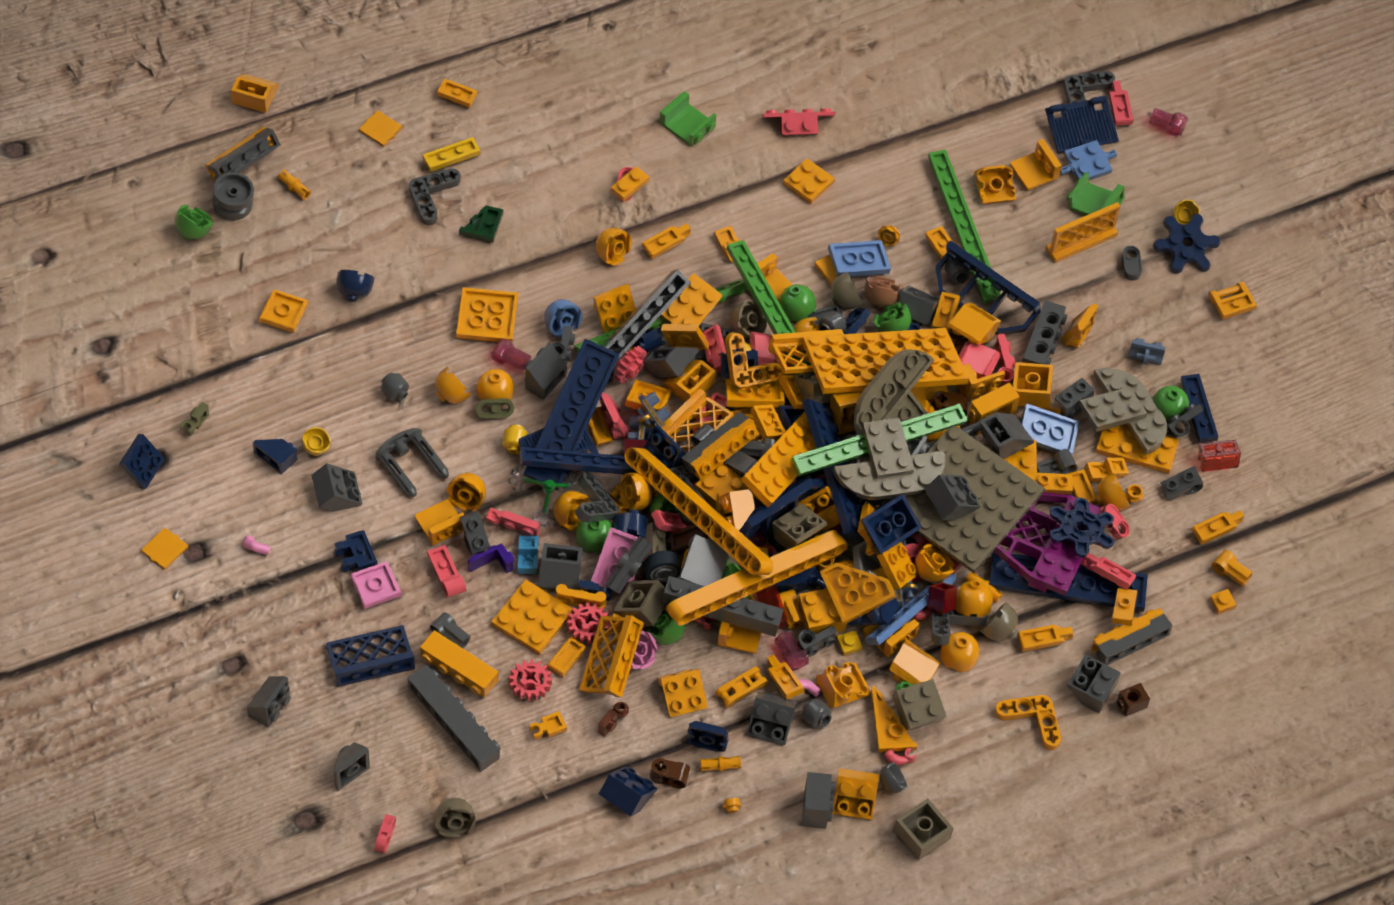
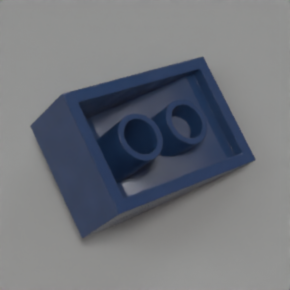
M904 494L888 500L860 520L879 555L922 528Z

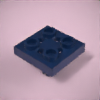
M138 434L119 465L141 489H147L165 458L144 434Z

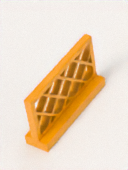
M1114 203L1054 229L1052 242L1046 245L1045 249L1054 263L1117 237L1118 231L1115 226L1120 210L1119 203Z
M842 329L772 334L768 350L770 354L774 353L784 374L814 372L811 365L803 363L804 361L810 363L807 353L799 352L805 351L802 344L803 337L842 335L844 333ZM792 355L797 356V357L801 358V360L798 361V360H796V359H794V358H791V356H792ZM789 362L795 365V367H787L786 363Z
M699 389L664 422L665 425L662 429L676 443L677 441L688 440V445L680 447L683 451L689 452L694 448V445H691L690 442L694 434H690V429L701 428L704 424L714 426L716 431L734 417L735 414L707 397L705 391ZM707 404L713 407V410L702 412V409ZM713 415L714 421L703 422V417ZM716 415H726L724 419L716 420ZM700 417L699 423L689 424L693 418ZM687 429V435L677 436L680 430Z
M626 615L625 617L601 616L579 691L609 694L622 698L644 622L632 615ZM606 622H610L611 627L605 631ZM623 624L621 632H619L618 627ZM615 632L616 636L609 641L608 636ZM605 641L606 645L599 650L600 643ZM617 643L616 649L614 651L612 646H614ZM609 650L610 655L604 660L602 655ZM599 659L600 664L593 668L594 662ZM612 661L610 669L608 670L606 665H608ZM603 669L605 674L598 679L596 674ZM593 678L595 682L590 687H587L589 680ZM606 680L605 686L602 688L601 684Z

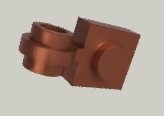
M617 702L613 706V710L610 709L598 723V733L605 736L608 732H612L617 726L616 719L628 715L629 706L625 702Z

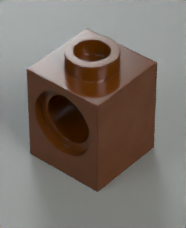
M1138 683L1119 692L1117 705L1121 711H1124L1126 716L1146 709L1150 697L1142 684Z

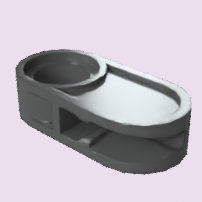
M1135 246L1125 247L1122 253L1123 274L1126 279L1131 281L1139 279L1142 272L1140 250ZM1131 252L1134 253L1136 257L1129 258L1126 254Z

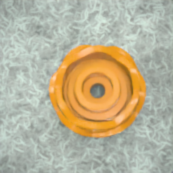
M885 225L878 230V239L882 240L885 246H894L900 240V233L896 227Z

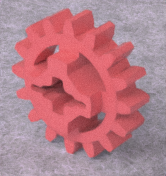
M640 346L634 347L632 351L625 352L616 365L618 368L614 374V379L621 384L626 383L628 379H634L644 367L643 360L647 356V352Z
M587 602L585 607L580 603L578 610L573 607L572 614H568L567 627H569V634H573L574 639L579 637L580 643L587 640V643L590 644L591 640L595 638L601 616H608V612L603 613V607L597 609L596 603L590 606L589 602ZM606 622L605 631L609 629L610 622Z
M533 659L530 660V663L523 660V665L517 663L515 664V669H511V676H509L510 690H514V696L520 694V700L527 697L528 702H530L531 698L534 697L538 701L539 695L545 697V691L550 692V685H552L551 671H547V665L541 667V661L534 664Z

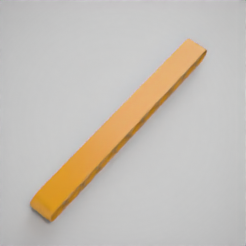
M628 448L625 451L624 458L630 467L752 575L771 574L773 571V561L645 448Z
M831 530L770 557L773 561V571L769 575H752L746 569H743L673 600L667 606L666 611L679 626L684 625L842 554L847 549L848 544L836 530Z

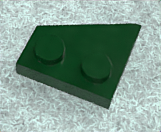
M485 205L477 215L470 219V222L465 227L462 226L459 229V235L493 243L504 214V209Z

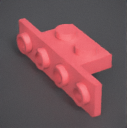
M829 108L820 109V112H813V109H803L799 113H795V110L792 109L784 110V113H777V110H767L762 115V119L781 118L782 135L818 134V117H834L836 112H831Z

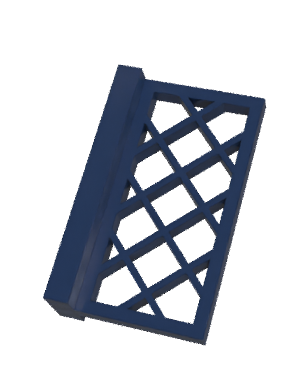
M404 625L326 643L337 687L415 669L414 655L411 651ZM396 633L402 634L398 641L390 637ZM375 638L382 639V642L379 645H376L371 641ZM357 642L363 644L360 650L352 647V645ZM387 642L395 645L391 651L383 648ZM367 646L375 649L372 655L364 652ZM335 647L344 648L340 654L332 651V648ZM399 647L407 651L400 654L395 653ZM348 651L356 654L352 660L344 657ZM379 652L387 654L386 657L376 658ZM360 656L368 659L366 662H356ZM340 661L348 663L347 666L337 668Z

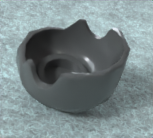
M892 762L882 767L880 781L887 791L898 793L907 788L906 780L896 763Z

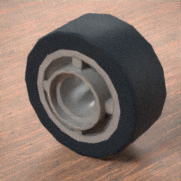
M671 551L655 552L649 555L643 563L646 579L659 580L662 585L667 584L669 576L677 578L682 570L679 556Z

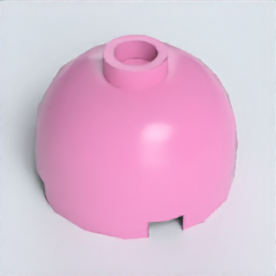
M641 631L630 669H645L654 663L656 659L654 656L658 647L651 633Z

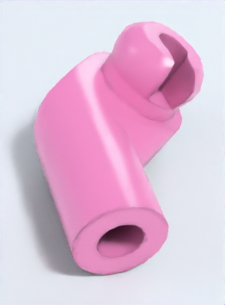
M250 535L244 538L243 546L245 549L268 555L270 546L255 542V538Z
M798 679L804 689L814 697L820 694L821 689L810 680Z

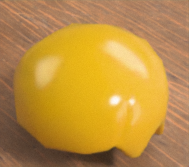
M1185 199L1176 203L1172 211V216L1182 225L1188 224L1193 215L1200 214V208L1193 200Z
M310 428L302 436L303 449L309 455H323L330 447L331 439L329 434L322 428Z

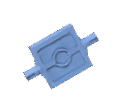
M1097 140L1066 150L1063 155L1067 160V166L1061 167L1060 175L1071 172L1078 180L1087 172L1089 173V180L1110 174L1113 169L1108 159L1117 157V153L1115 150L1105 153Z

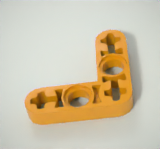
M731 332L726 336L725 345L730 380L734 386L747 387L775 381L784 374L779 363H766L748 367L745 340L742 334ZM734 338H737L738 342L732 344V340H734ZM739 354L741 356V363L735 365L734 357ZM774 368L777 369V372L774 374L766 373V371H772ZM756 370L761 372V377L758 380H755L753 377ZM740 375L748 376V379L745 378L741 379L740 382L737 381V378H739Z
M1046 695L1002 700L997 703L995 715L1000 720L1006 721L1036 716L1043 746L1047 750L1052 751L1059 748L1061 734L1051 698ZM1040 702H1043V704L1046 705V708H1043L1042 705H1040ZM1026 704L1029 710L1023 712L1019 710L1018 706ZM1004 707L1005 710H1008L1007 713H1004L1001 708ZM1050 719L1053 725L1049 727L1044 726L1042 720ZM1050 732H1052L1051 736L1052 739L1055 740V743H1052L1050 740H1048Z

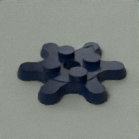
M1200 214L1193 215L1186 225L1178 223L1173 216H1167L1163 220V225L1168 230L1169 235L1166 239L1155 240L1153 248L1157 252H1168L1172 255L1173 260L1170 264V270L1173 273H1181L1186 263L1195 264L1202 272L1210 269L1211 264L1205 256V251L1210 248H1218L1221 241L1216 235L1207 236L1202 233L1201 226L1204 220ZM1183 239L1191 240L1192 246H1185Z
M1077 498L1074 503L1075 509L1072 511H1066L1059 506H1053L1050 509L1051 518L1061 524L1059 528L1051 530L1050 538L1052 542L1069 541L1073 543L1078 557L1084 558L1089 554V545L1095 544L1103 549H1110L1114 545V539L1103 531V527L1113 523V515L1108 512L1098 515L1090 512L1089 502L1085 498ZM1082 526V527H1084L1086 530H1084V531L1080 530V532H1079V531H1078L1079 529H1078L1077 527Z

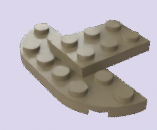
M907 349L889 358L857 400L854 412V426L857 436L863 434L861 426L865 422L886 420L888 418H900V421L903 422L928 414L910 390L933 363L934 359L929 354L919 350Z
M1108 367L1094 370L1093 375L1105 393L1079 401V407L1094 430L1098 432L1126 424L1146 455L1157 450L1165 439L1167 422L1161 410L1154 404L1153 398L1137 377L1121 370Z
M893 418L862 424L861 427L871 461L834 466L833 468L836 479L844 489H849L859 498L879 500L897 497L901 494L906 496L924 492L925 487L938 475H942L945 467V453L943 450L910 455L900 418Z

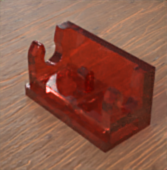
M1236 439L1199 444L1198 461L1201 460L1200 469L1202 472L1239 467L1241 452Z
M776 585L756 592L758 602L784 609ZM785 609L783 610L778 629L787 626L786 621L788 618Z

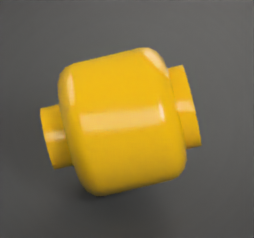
M510 425L504 430L502 446L510 454H519V438L528 435V432L521 425Z

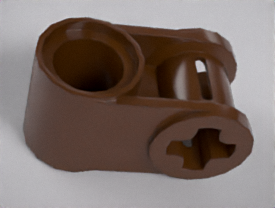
M938 391L934 394V402L931 405L934 411L939 410L940 406L941 409L960 404L965 416H967L968 396L966 394Z
M658 758L652 762L650 778L655 783L682 789L687 785L690 766L683 762Z

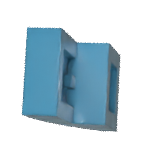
M519 536L518 574H537L539 536Z

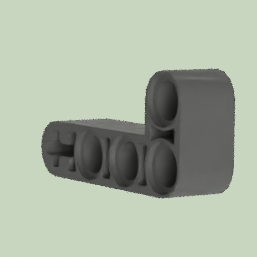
M704 424L691 437L694 447L715 431L710 425ZM737 451L723 463L742 478L757 460L741 451Z

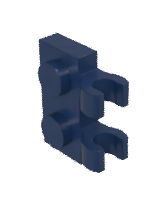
M364 530L345 535L346 541L334 544L336 556H342L348 551L352 554V557L341 559L343 572L351 571L356 566L358 571L377 565L376 557Z

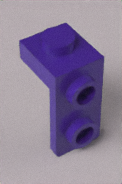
M501 543L497 546L489 547L483 553L471 556L468 560V570L472 572L497 559L505 572L509 573L513 571L515 559L510 551L507 552Z

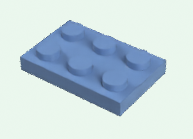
M882 240L834 243L828 246L837 277L847 271L850 276L890 274L891 267Z
M1026 404L1023 409L1021 424L1031 438L1036 440V446L1056 453L1063 449H1069L1071 455H1073L1079 421Z

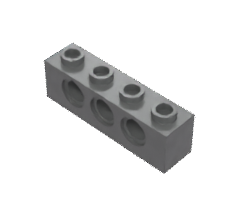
M1047 300L1044 301L1022 363L1050 365L1051 358L1049 356L1050 354L1054 355L1057 346L1054 343L1055 339H1060L1062 333L1060 326L1065 325L1068 316L1065 314L1066 306Z

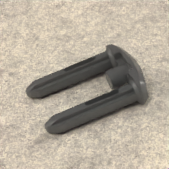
M418 428L402 431L386 440L376 451L375 457L376 460H380L406 495L412 498L417 495L416 487L390 455V452L396 450L400 456H404L409 452L406 443L413 442L438 476L444 479L449 476L448 468L421 435L422 430Z

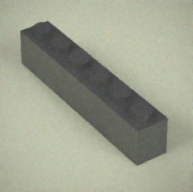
M678 269L671 271L602 346L620 354L617 359L618 361L691 282Z
M669 576L661 604L669 605L673 600L704 586ZM742 598L704 616L775 637L784 609Z
M425 665L407 677L409 689L480 772L500 759L501 748L499 744L489 738L487 730L482 725L479 726L475 716L470 711L467 712L462 701L458 697L455 698L448 684L441 682L436 670H431L428 665Z

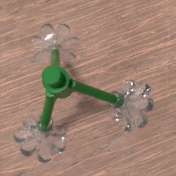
M518 466L517 470L513 469L511 471L513 477L508 478V483L514 484L513 490L518 491L520 489V491L526 490V484L541 485L543 492L546 493L544 506L538 508L536 513H532L530 517L534 521L539 522L540 527H546V524L549 527H553L554 521H556L554 514H551L548 507L549 497L554 488L564 489L562 494L567 491H583L581 486H579V478H577L576 473H571L570 476L566 474L563 483H554L553 480L538 481L524 476L525 470L523 466Z

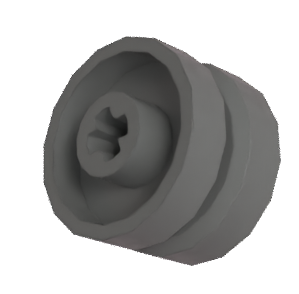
M235 172L225 173L218 177L213 187L212 205L214 211L226 220H239L248 216L253 207L254 186L252 181L247 176Z

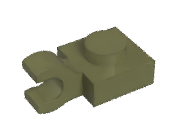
M201 402L198 407H195L190 414L191 419L181 422L180 430L183 431L184 428L190 427L188 434L190 436L193 435L195 429H199L208 418V405Z

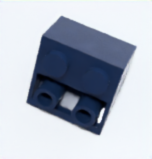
M658 424L655 425L644 448L669 469L684 465L681 459L685 455L683 449Z
M625 766L608 775L599 795L628 815L633 816L641 811L658 788L649 779L640 777L634 769Z

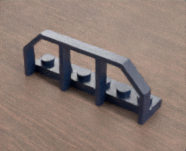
M950 240L946 245L947 253L935 266L939 294L941 295L942 292H946L942 287L941 268L949 258L954 261L958 260L965 269L976 272L959 294L960 302L958 307L962 308L964 304L961 301L979 278L983 281L987 280L992 283L994 289L999 292L1003 291L987 311L989 314L992 315L1006 297L1013 302L1018 301L1027 312H1033L1023 325L998 328L996 334L1006 335L1025 332L1041 312L1040 302Z
M806 475L785 489L769 507L763 504L755 509L739 531L748 539L758 532L766 539L772 522L796 508L799 501L828 485L822 478L812 479L809 475Z

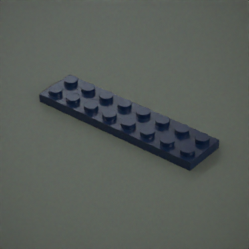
M584 339L535 448L576 452L620 354ZM527 466L523 475L538 481L553 480L554 483H562L567 470Z
M809 398L804 400L802 403L817 449L840 442L839 429L834 422L832 409ZM849 461L824 468L823 470L843 533L862 542L865 541L858 533L862 511L860 498L849 489H844L833 472L834 466L847 465Z
M993 552L989 584L995 589L1109 607L1115 606L1117 589H1125L1080 564L1066 596L1047 589L1046 593L1028 586V581ZM1011 554L1013 558L1030 572L1034 570L1038 562L1037 559L1029 556ZM1132 572L1136 574V578L1128 589L1137 590L1134 611L1144 612L1148 574Z

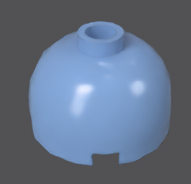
M558 299L546 308L544 322L551 333L556 337L562 338L564 326H572V330L575 327L579 328L583 313L570 300Z

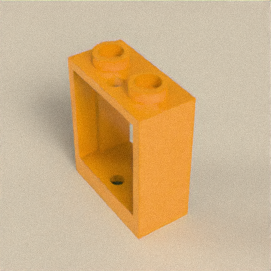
M1007 383L971 401L967 419L968 426L996 412L1015 414L1016 416L1020 396L1012 385Z

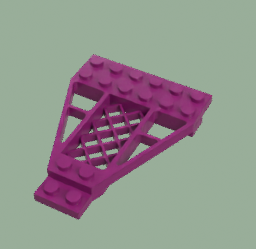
M1044 492L1038 500L1065 503L1064 510L1072 511L1075 509L1074 503L1077 498L1072 495ZM1036 501L1016 524L1017 529L1011 530L1000 543L1010 548L1009 551L1006 552L998 545L993 552L1028 581V586L1046 593L1047 589L1066 596L1083 558L1076 555L1073 543L1069 541L1052 542L1050 532L1053 529L1059 528L1061 524L1052 519L1050 515L1034 508L1037 503ZM1089 503L1090 512L1098 515L1100 507ZM1027 521L1029 526L1022 527L1020 522ZM1082 526L1077 527V528L1079 529V530H1078L1079 532H1080V530H1082V531L1086 530V529H1085L1084 527H1082ZM1045 528L1047 534L1040 535L1038 530ZM1033 531L1035 536L1028 538L1026 533ZM1020 534L1023 539L1015 537V535ZM1038 542L1041 547L1036 546L1032 543ZM1013 550L1038 560L1032 572L1011 556Z

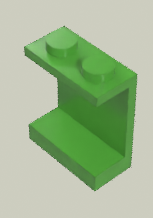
M683 91L660 111L659 123L692 147L694 144L701 142L708 132H712L715 129L716 114L713 113L709 118L689 104V94Z
M1085 172L1082 178L1077 180L1073 191L1071 190L1067 196L1069 209L1089 215L1117 202L1121 205L1125 199V187L1117 184L1115 189L1110 191L1089 183V173Z

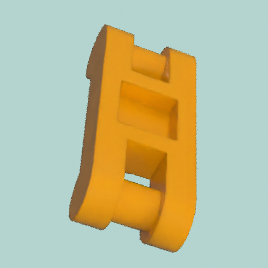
M559 584L556 587V598L566 605L579 607L581 603L585 607L586 603L589 602L590 606L596 603L597 609L601 607L606 608V594L602 591L594 594L581 589H568L565 584Z
M755 666L719 687L715 693L719 698L723 699L725 707L730 708L749 694L767 686L769 681L766 677H762L760 669ZM732 690L734 694L730 696L728 692Z

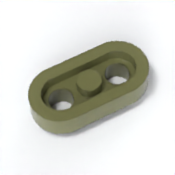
M508 398L482 399L476 405V412L483 419L506 418L513 414L514 405ZM487 405L489 410L483 412L482 406ZM501 405H508V409L506 411H502Z

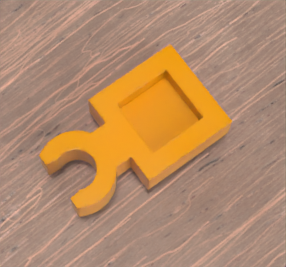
M560 711L541 717L542 723L534 722L529 725L530 731L534 729L539 731L533 734L534 740L540 739L545 733L550 738L567 731L566 723Z

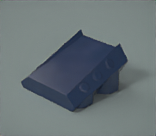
M893 599L850 621L847 625H891L892 617L897 610H900L898 601Z
M699 721L689 723L687 737L689 744L715 752L726 751L729 737L724 727Z

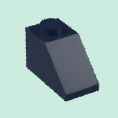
M284 439L255 440L253 442L254 453L280 474H283L298 460L297 448Z
M814 566L774 584V586L780 593L794 589V591L807 590L818 581L820 573Z

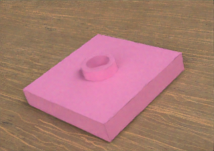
M387 561L350 574L364 609L401 597V591Z

